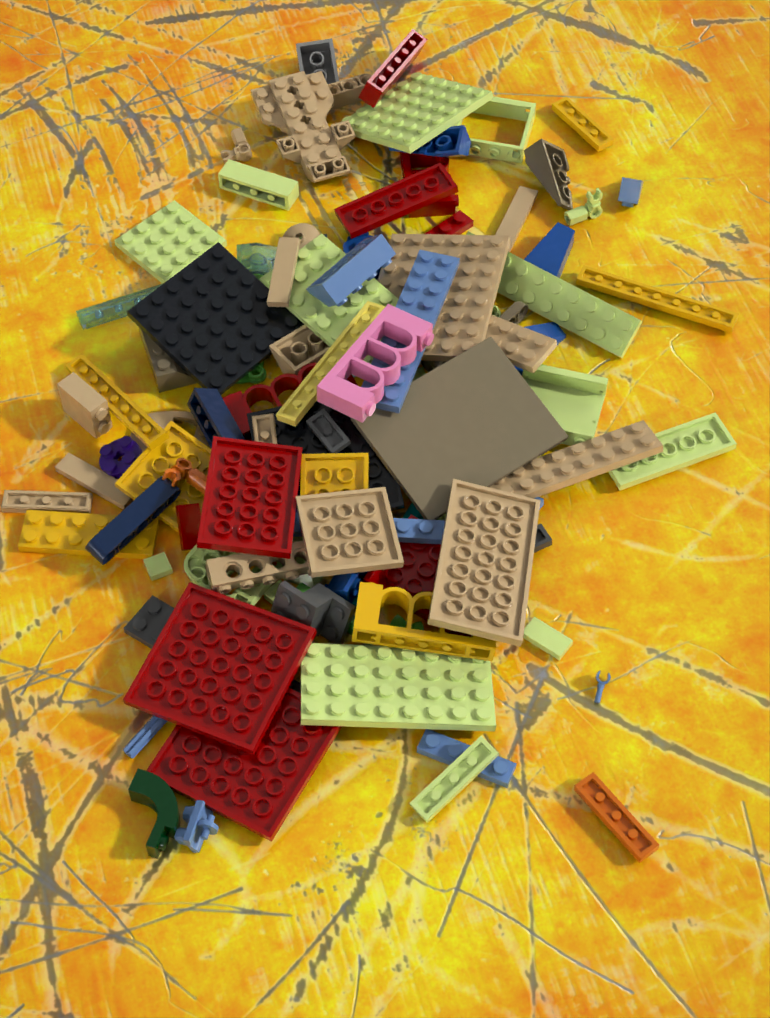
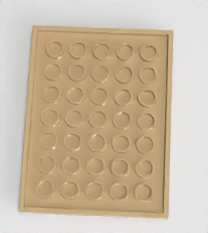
M392 234L389 244L396 255L391 258L392 262L383 269L381 268L377 281L398 299L419 250L460 258L459 267L433 329L434 339L429 346H426L421 360L449 361L485 340L511 242L510 236Z

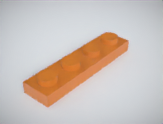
M594 772L574 785V791L639 863L659 849L657 841Z

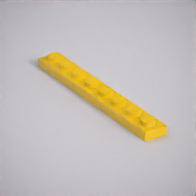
M583 265L576 279L577 285L732 333L739 313L585 265Z
M83 354L65 365L70 374L74 372L102 395L108 402L109 411L151 451L169 438L163 428Z

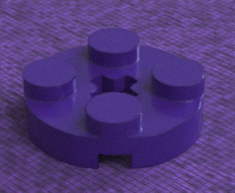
M124 436L101 447L99 465L103 472L113 476L115 479H119L140 456L142 450L131 437Z

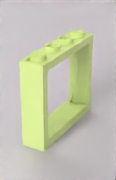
M494 97L472 112L527 122L520 146L470 138L471 145L468 155L522 164L524 150L527 147L535 119L536 103ZM463 119L454 124L453 126L462 125Z

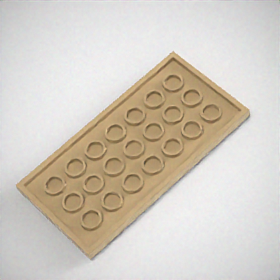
M453 479L427 624L521 647L541 500Z

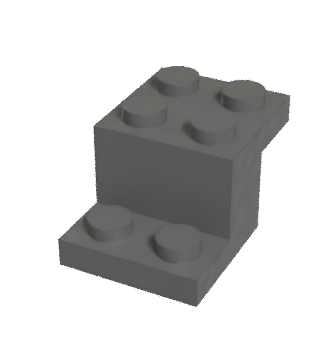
M283 581L278 586L270 612L316 628L317 634L315 638L321 635L333 644H343L356 606L320 583L302 592L288 582Z

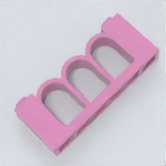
M387 304L317 385V401L363 423L368 416L374 413L376 404L382 400L384 386L392 385L399 379L401 366L411 364L417 356V351L422 352L426 346L432 343L434 339L433 324ZM383 336H386L407 347L394 348L380 342ZM367 355H370L391 366L380 368L363 360ZM353 374L375 386L363 388L346 379Z

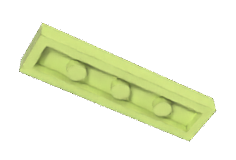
M480 736L410 802V806L428 823L498 757L499 753Z

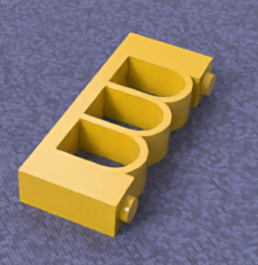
M360 582L352 642L485 661H493L496 650V641L474 635L467 637L444 633L445 628L439 627L438 632L411 629L413 614L420 609L430 610L433 592H421L412 598L409 592L399 587H389L383 590V585L373 582ZM388 604L401 606L407 614L406 628L378 624L380 610Z

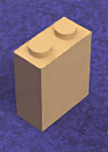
M73 372L57 383L63 411L94 438L97 439L101 435L106 434L113 427L107 400Z

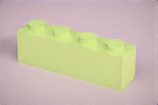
M228 159L218 173L220 189L288 211L299 196L298 181Z

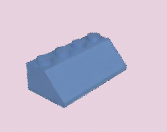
M382 234L366 238L306 288V290L328 307L335 305L339 307L348 300L347 296L350 293L354 294L363 287L361 284L365 280L370 281L373 279L380 267L383 269L392 262L391 258L396 253Z

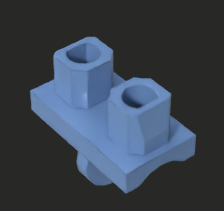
M197 800L195 806H185L182 815L188 826L187 828L179 827L174 836L179 844L188 846L195 853L200 852L203 841L208 839L209 834L215 835L219 829L218 825L214 823L215 816L213 812L205 807L203 800Z

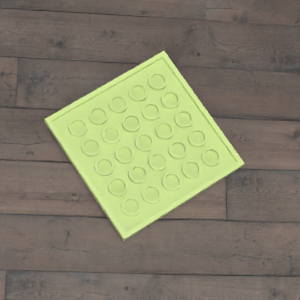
M416 72L411 74L410 78L399 82L396 87L389 90L374 108L370 105L361 107L351 116L343 118L341 122L349 120L357 138L411 154L494 97L492 91Z

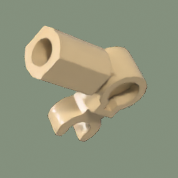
M241 128L233 129L231 137L235 148L220 152L224 165L228 159L245 162L252 158L251 147L246 140L243 130Z

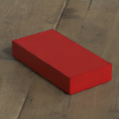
M199 503L175 506L181 551L192 550L197 544L201 520Z

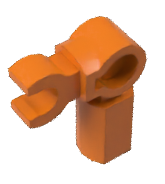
M178 458L171 469L165 470L162 480L166 478L172 479V487L177 486L179 480L187 479V483L205 494L207 475L196 468L192 469V464L189 460Z

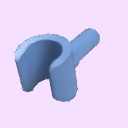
M601 670L596 673L595 678L598 685L595 703H600L605 684L610 681V673L607 674V679L603 682L599 679Z

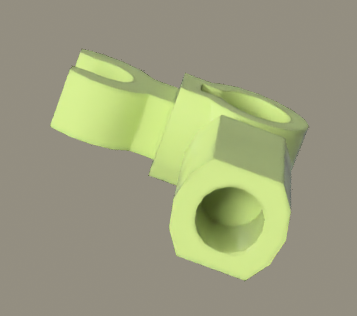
M596 188L594 195L590 191L587 192V203L584 206L576 207L564 213V219L569 226L587 220V217L595 219L601 215L603 210L600 206V200L603 197V193L599 188Z

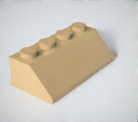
M306 325L269 345L282 373H290L297 376L300 369L305 365L314 362L318 363L330 348Z

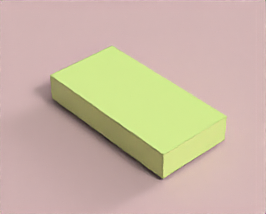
M535 616L524 628L523 638L559 661L573 645L572 639Z

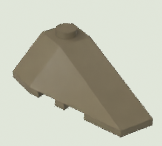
M540 139L524 150L525 162L557 205L571 210L573 209L572 194L568 188L570 178L566 174L569 171V164L564 149Z

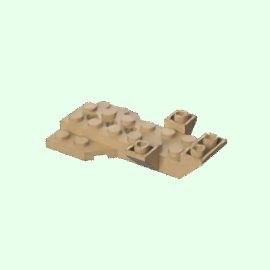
M301 71L268 81L267 86L251 90V97L263 124L267 126L273 125L280 128V131L288 134V137L276 140L282 157L300 163L308 180L316 183L351 173L344 155H341L340 150L355 138V133L349 120L332 124L329 128L326 116L333 108L335 100L322 71L308 75Z

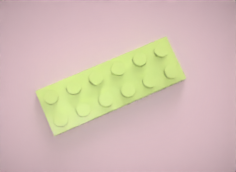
M715 412L656 433L655 436L663 444V452L614 469L608 473L620 491L734 450L737 443Z

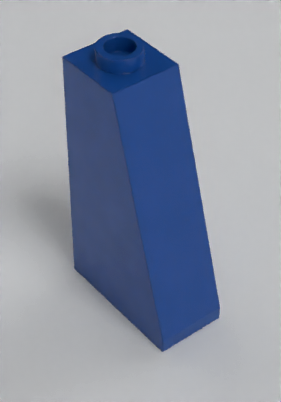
M558 222L524 260L560 278L573 246L575 230Z

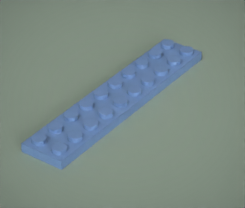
M419 250L396 308L432 323L434 329L459 267L460 258ZM383 336L381 342L394 348L407 347L386 336ZM425 348L422 352L417 351V356L411 364L401 366V375L394 384L384 386V396L376 404L377 409L400 413ZM373 358L371 363L380 368L391 366L376 358ZM364 380L361 387L370 388L375 385Z

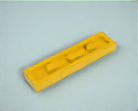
M567 96L552 103L551 109L595 150L599 152L613 145L614 138Z

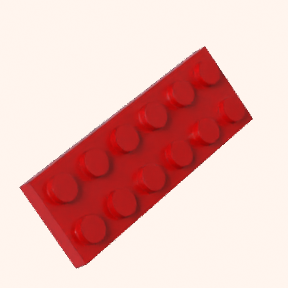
M438 163L337 207L334 211L350 238L353 239L457 193L458 186L443 165Z

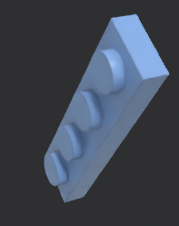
M426 729L417 746V753L450 765L471 745ZM498 756L478 777L507 788L517 763Z

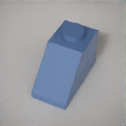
M622 177L618 201L622 202L621 206L633 207L634 204L639 203L643 186L642 180Z

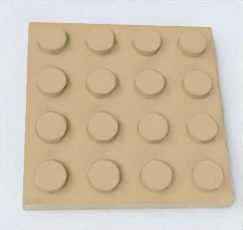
M386 487L295 497L311 578L403 567L404 560Z

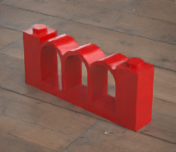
M399 152L403 179L422 171L412 170L411 168L431 167L438 163H441L449 174V158ZM452 194L409 213L408 218L455 214V207L459 206V197Z
M310 363L302 367L298 372V376L290 373L282 374L274 378L270 386L263 384L253 385L243 394L240 390L222 398L246 440L252 441L247 414L252 413L250 409L252 405L259 401H268L274 407L282 406L278 396L284 391L296 390L317 363ZM351 374L346 380L358 386Z

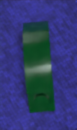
M137 769L128 791L131 801L146 805L157 813V820L146 843L148 856L158 859L161 850H166L169 837L175 839L176 830L180 827L177 800L172 789L163 779L151 772Z

